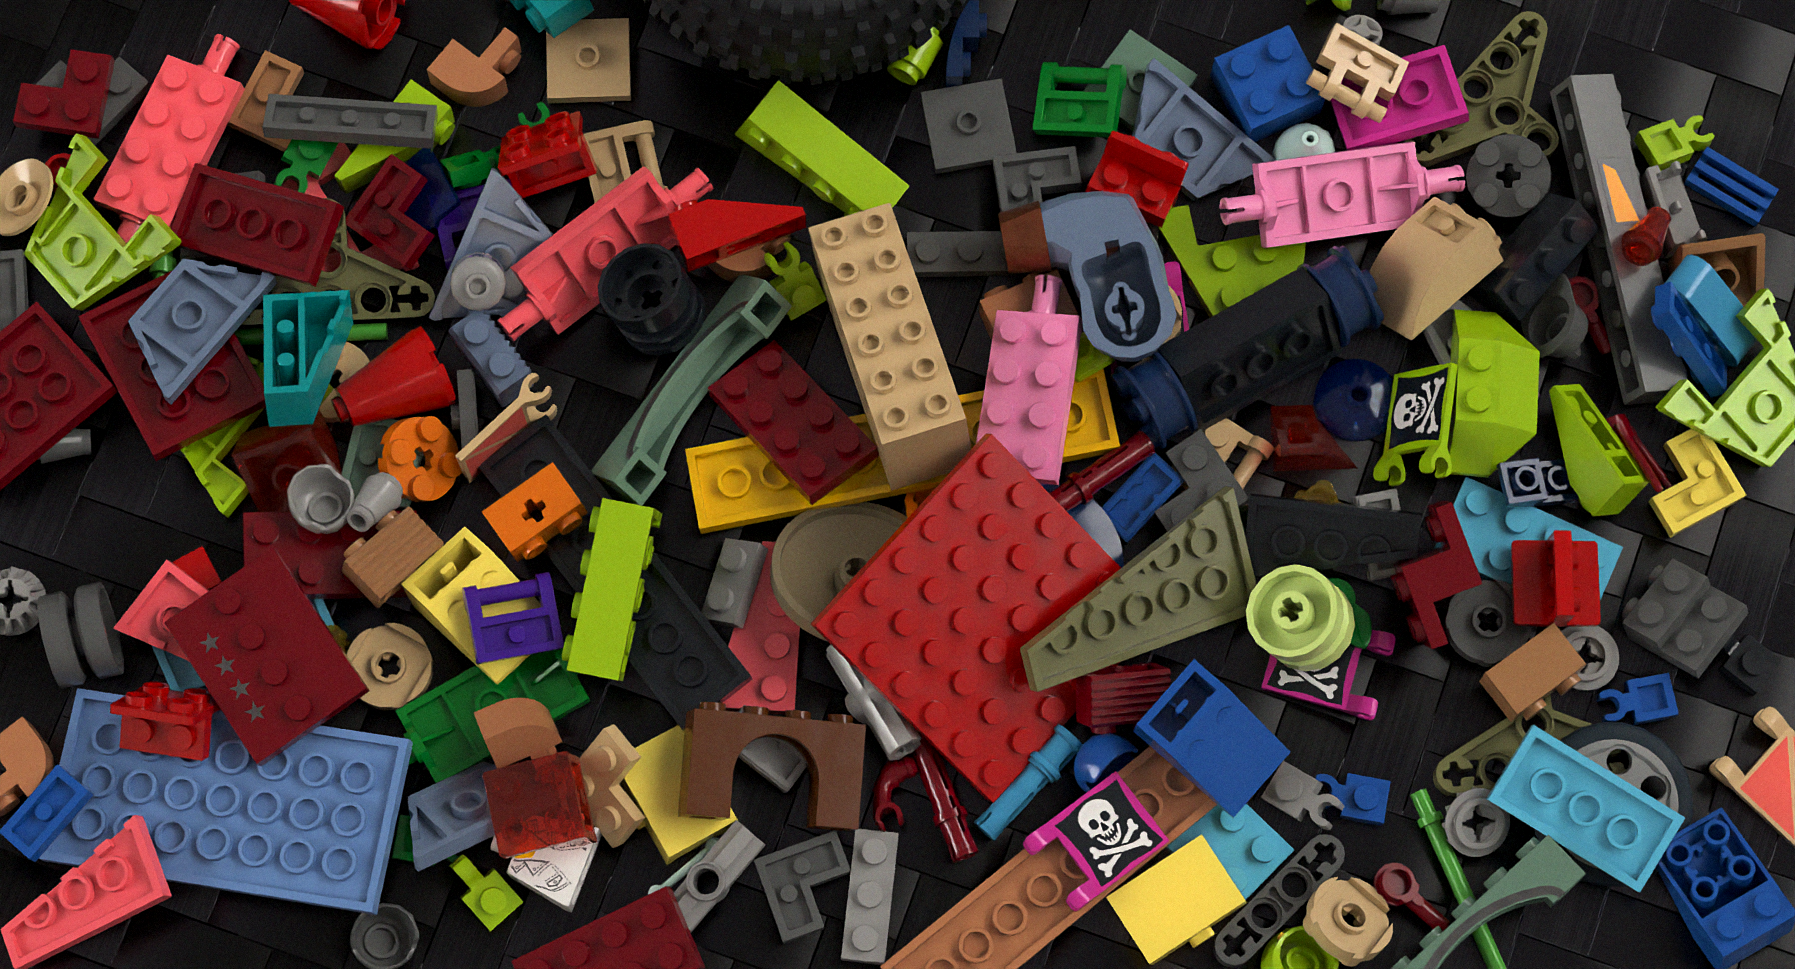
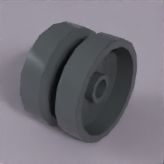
M100 581L79 586L74 595V606L69 597L62 591L42 595L38 598L37 610L42 640L48 662L58 686L64 689L84 684L88 675V664L92 672L100 679L123 674L124 658L119 631L113 629L117 622L109 596Z

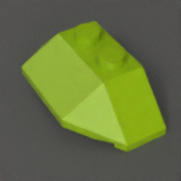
M1453 310L1450 362L1457 364L1458 368L1447 444L1452 462L1450 475L1488 478L1497 470L1496 465L1506 462L1537 434L1540 351L1495 312Z

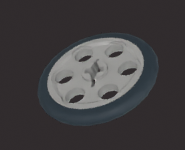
M1600 722L1581 727L1560 740L1608 771L1610 770L1607 766V757L1610 752L1615 749L1624 750L1629 757L1628 768L1624 772L1615 775L1638 789L1641 788V783L1649 776H1656L1660 779L1663 786L1662 794L1656 800L1685 817L1677 832L1691 824L1693 817V794L1688 774L1677 754L1656 735L1644 728L1623 722ZM1534 829L1537 839L1541 842L1546 836ZM1558 844L1586 873L1581 881L1597 886H1626L1624 883ZM1655 867V869L1653 870V872H1652V874L1650 875V877H1651L1652 875L1658 873L1656 867Z

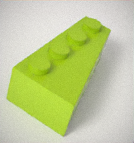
M779 80L734 134L807 185L821 199L845 212V216L890 203L893 208L909 188L906 182Z
M602 498L601 507H593L589 532L595 533L592 550H584L580 566V575L586 576L583 593H575L571 610V617L577 618L574 636L567 635L562 653V660L568 661V671L623 681L636 628V622L632 621L633 612L638 613L645 590V580L640 577L642 570H647L648 565L651 564L654 552L653 536H649L651 527L659 528L662 513L658 510Z

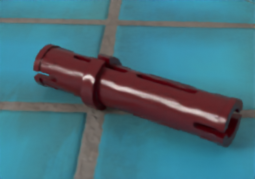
M1138 431L1122 443L1120 447L1111 450L1079 473L1072 472L1066 476L1065 482L1052 492H1049V494L1067 512L1080 503L1086 505L1093 500V495L1101 488L1119 478L1141 461L1155 454V447L1143 431Z
M920 734L921 745L911 754L935 813V817H933L936 828H940L953 863L969 859L978 854L979 851L965 819L968 813L965 806H960L940 753Z

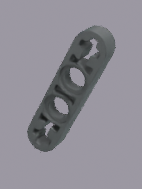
M1327 834L1317 835L1311 839L1219 932L1213 943L1214 956L1219 963L1231 968L1240 967L1245 964L1298 911L1317 888L1340 868L1344 862L1345 851L1339 839ZM1316 845L1321 849L1330 846L1334 850L1331 855L1334 864L1331 865L1326 861L1323 862L1313 872L1321 877L1316 882L1310 871L1297 862L1303 859L1305 865L1308 866L1318 854L1314 849ZM1298 874L1304 879L1306 891L1302 896L1294 898L1285 894L1282 888V880L1286 875ZM1265 904L1273 908L1276 914V921L1273 926L1260 928L1255 925L1251 916L1255 906ZM1242 920L1248 931L1259 937L1260 940L1255 943L1252 936H1250L1240 947L1244 953L1243 956L1239 957L1234 953L1228 957L1223 952L1227 946L1223 938L1227 936L1230 940L1236 939L1244 930V928L1237 925Z

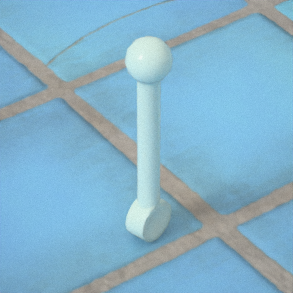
M713 837L709 839L703 850L664 883L651 886L648 895L665 886L672 887L688 874L691 867L701 862L718 842L719 838Z

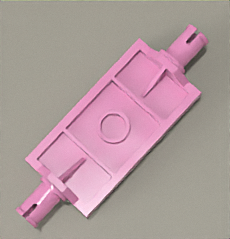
M1404 142L1253 163L1255 194L1222 198L1219 208L1227 210L1237 208V211L1220 213L1222 222L1225 225L1258 220L1261 247L1269 248L1397 229L1423 207L1425 200L1429 199L1430 195L1463 191L1465 180L1448 181V179L1465 175L1460 165L1427 170L1423 166L1421 167L1416 157L1415 142Z
M1037 275L1035 277V290L1031 311L997 310L976 444L986 433L992 434L1040 484L1059 485L1082 331V319L1078 315L1057 314L1060 287L1062 286L1060 278L1048 275L1047 281H1044V275Z

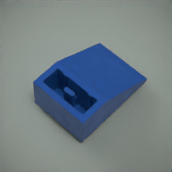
M1195 659L1142 717L1133 731L1232 818L1237 815L1290 754V751L1223 683Z
M1722 807L1675 834L1656 865V869L1692 937L1715 969H1727L1792 931L1795 924L1794 907Z

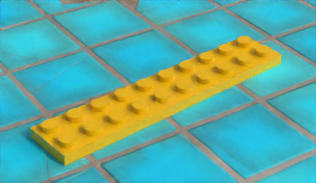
M1104 369L1099 370L1080 382L1074 380L1062 463L1105 455L1111 450L1120 447ZM984 390L958 395L967 420L971 449L976 445ZM866 414L849 417L875 444ZM748 437L685 449L701 534L800 515L807 510L841 507L936 488L949 474L940 475L891 491L879 456L811 505Z

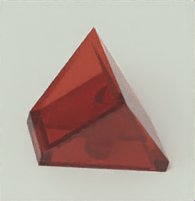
M1313 405L1270 406L1274 471L1357 468L1316 418Z

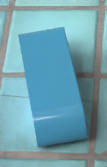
M1687 255L1665 283H1673L1727 361V366L1736 367L1757 341L1736 317L1744 306L1710 264L1698 256Z

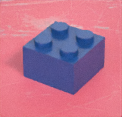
M1289 25L1214 58L1210 77L1236 127L1254 142L1320 114L1325 102V98L1318 95L1319 90L1306 84L1313 69Z

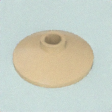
M37 159L21 160L1 174L0 235L13 236L22 233L31 227L45 211L53 191V176L49 167Z

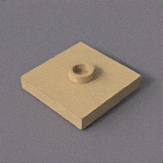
M629 18L581 19L555 38L546 32L548 103L631 101Z

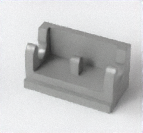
M1679 161L1673 162L1669 168L1660 171L1658 165L1648 167L1640 178L1643 199L1649 211V216L1665 259L1672 257L1680 245L1707 240L1705 231L1700 230L1681 178L1682 168Z

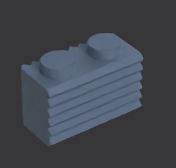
M474 310L453 325L448 331L455 347L501 407H505L518 398L524 379L532 372L530 367L526 366L525 360L521 359L520 354L516 353L515 347H512L510 341L506 340L505 334H502L500 328L496 327L495 321L491 320L490 315L485 310Z

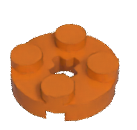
M434 416L401 419L392 424L382 437L380 444H384L382 458H378L379 473H388L400 482L403 489L402 499L407 498L415 502L436 500L451 489L456 477L462 473L455 456L459 452L457 443L448 428ZM416 448L419 452H423L425 456L424 467H415L413 461L417 458Z

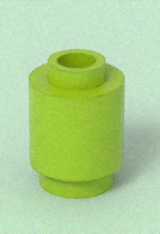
M935 27L930 29L932 38L917 50L910 45L908 47L909 55L888 65L887 71L894 78L908 85H916L918 79L925 77L943 45L942 40L938 37L939 31Z

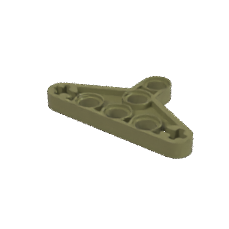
M1526 11L1515 16L1457 79L1469 112V121L1458 124L1455 127H1448L1433 132L1436 136L1431 141L1428 152L1416 153L1421 167H1428L1472 151L1484 141L1504 134H1515L1527 138L1531 133H1542L1548 138L1550 143L1549 148L1542 152L1547 160L1552 156L1558 145V133L1549 122L1529 107L1548 31L1547 23L1541 15L1536 12ZM1534 27L1535 32L1533 36H1528L1518 48L1514 42L1518 39L1522 28ZM1494 52H1505L1512 59V67L1506 70H1499L1491 64L1490 56ZM1470 80H1477L1485 86L1486 95L1478 99L1471 98L1465 93L1464 84ZM1502 106L1511 107L1517 113V122L1512 125L1500 123L1495 115L1496 109ZM1429 133L1404 140V142L1416 141L1417 143H1422Z
M323 198V199H327V200L336 202V201L333 200V199ZM344 210L330 248H334L340 253L341 264L339 268L333 272H324L322 270L316 287L274 275L277 284L271 290V294H282L287 291L304 293L321 292L330 289L336 291L350 290L353 320L420 317L430 312L435 302L434 291L428 283L348 248ZM399 286L397 295H407L411 293L412 286H420L421 293L428 294V302L421 303V310L418 311L412 309L411 303H398L400 312L391 313L393 298L389 287ZM369 288H378L385 294L386 304L379 312H369L362 306L361 297L364 291ZM263 309L253 310L250 318H246L242 324H263Z
M1550 695L1543 699L1547 706L1536 714L1544 722V731L1559 741L1581 727L1592 725L1591 723L1553 710ZM1521 715L1513 722H1510L1508 718L1504 719L1441 760L1433 771V782L1438 791L1446 796L1457 797L1456 793L1470 790L1472 786L1492 790L1496 783L1486 777L1485 766L1492 760H1499L1507 766L1526 735L1521 725L1523 716ZM1621 749L1611 751L1607 758L1617 756ZM1469 761H1478L1475 774L1478 786L1473 785L1474 777L1462 778L1458 782V787H1454L1451 780L1443 778V774L1449 770L1450 765H1455L1456 772H1470L1473 766ZM1621 762L1607 764L1609 770L1615 774H1620L1626 770Z

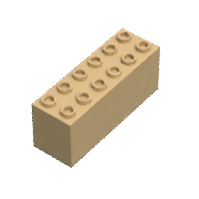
M883 204L809 227L819 279L875 444L878 447L879 456L891 491L950 473L971 450L967 420L891 204Z

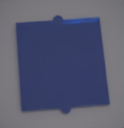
M422 148L405 163L427 178L428 181L407 209L405 215L429 231L432 227L438 228L440 221L462 203L432 149Z

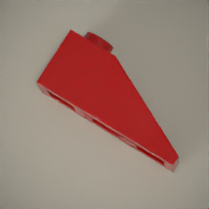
M707 199L698 203L697 200H689L679 204L674 208V212L668 214L671 231L688 272L806 228L805 211L803 207L713 199Z

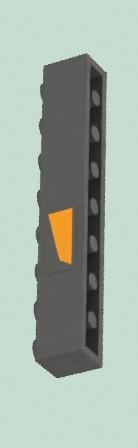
M1613 74L1570 75L1552 89L1550 94L1575 200L1581 203L1600 228L1586 244L1597 286L1599 302L1624 405L1657 403L1666 396L1679 380L1687 379L1688 374L1682 357L1675 355L1669 337L1663 329L1658 330L1651 316V307L1655 305V287L1664 284L1658 261V249L1654 245L1649 224V211L1645 206L1640 187V174L1635 166L1632 154L1631 137L1629 130L1626 128L1621 108V95L1617 90Z

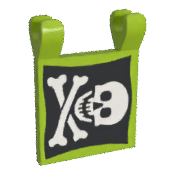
M1450 362L1394 374L1384 453L1374 467L1373 477L1379 482L1386 481L1390 473L1389 485H1401L1405 481L1406 476L1401 455L1425 451L1419 462L1421 472L1425 474L1432 473L1436 465V478H1445L1451 474L1452 462L1447 444L1457 364Z

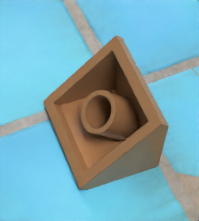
M1763 233L1680 245L1667 263L1670 276L1687 255L1698 256L1712 266L1741 304L1745 306L1759 289H1764L1766 237Z

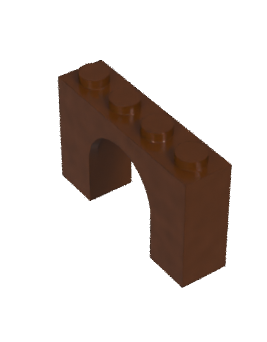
M700 702L699 709L694 708L686 712L678 817L725 820L730 818L733 771L736 760L741 751L750 742L757 738L770 737L780 739L793 746L806 762L809 773L806 828L844 832L859 829L866 725L854 724L853 716L828 714L827 721L812 720L811 712L800 710H785V717L768 715L769 708L758 706H743L742 713L725 711L726 704L716 702Z

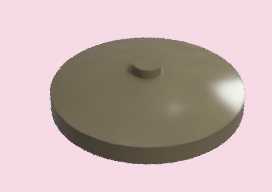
M870 502L807 510L795 517L787 524L777 538L770 565L772 590L782 610L806 632L827 641L811 625L812 621L908 517L888 507Z

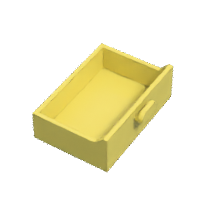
M679 725L634 748L641 758L620 782L627 795L645 815V819L637 829L640 830L646 827L667 865L706 843L709 839L723 834L736 820L738 821L731 808L730 818L725 820L678 817L685 730L683 731Z
M1202 834L1106 897L1151 965H1154L1187 942H1190L1193 948L1199 946L1215 935L1211 928L1213 925L1247 904V901Z

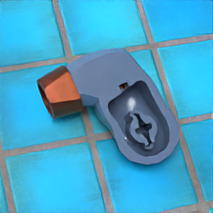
M1108 191L1070 193L1042 203L1036 201L998 213L1008 272L1051 271V267L1070 271L1074 289L1081 301L1083 331L1092 345L1102 354L1121 362H1138L1153 355L1172 334L1177 315L1168 287L1163 256L1134 198L1129 194Z

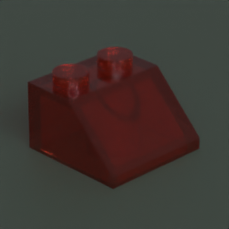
M320 409L313 424L275 427L266 425L241 433L232 454L235 464L259 512H291L288 504L287 489L293 476L308 465L328 464L337 473L342 475L337 446Z

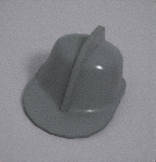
M1561 273L1520 320L1524 338L1540 351V358L1548 355L1553 358H1564L1567 356L1577 359L1581 356L1580 344L1583 342L1588 331L1589 323L1586 314L1576 304L1567 276Z

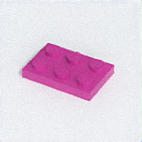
M1445 45L1401 57L1408 61L1409 64L1395 95L1389 102L1377 95L1374 99V102L1387 108L1386 114L1380 123L1367 116L1361 119L1351 113L1352 108L1333 98L1330 100L1346 151L1390 145L1469 121V112ZM1344 77L1341 81L1342 85L1361 94L1363 87Z

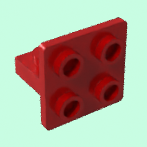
M566 111L558 112L548 117L544 123L532 127L520 125L512 128L506 133V136L502 137L498 169L501 176L508 175L512 187L522 198L597 174L596 163L582 132L583 118L580 111L571 114Z
M1111 131L1104 154L1087 186L1086 192L1108 191L1129 194L1134 198L1145 221L1162 228L1171 208H1174L1189 164L1171 152L1160 151L1142 143L1132 135Z
M1554 530L1547 540H1514L1511 543L1513 624L1515 626H1550L1555 623L1556 626L1597 627L1600 624L1597 542L1572 541L1571 531Z
M146 682L143 683L142 687L135 691L127 692L126 696L111 703L110 713L122 715L120 748L203 761L209 757L212 714L219 711L220 707L214 698L210 696L209 690L188 688L181 692L169 690V685L166 683Z

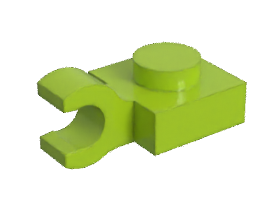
M463 854L449 865L469 887L460 898L489 931H492L523 903L522 899L494 868L483 876Z

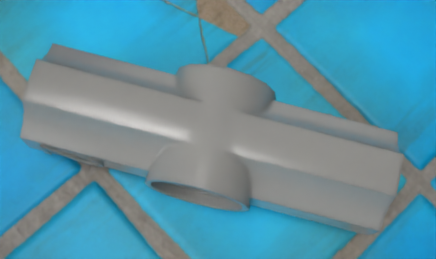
M830 645L826 649V657L848 691L845 705L850 714L859 722L869 726L890 761L899 760L903 756L915 751L921 745V736L918 731Z
M737 820L701 862L696 863L690 868L686 879L674 892L690 932L696 928L717 902L726 897L731 885L766 846ZM707 871L716 872L719 878L717 889L710 894H701L697 886L699 877Z

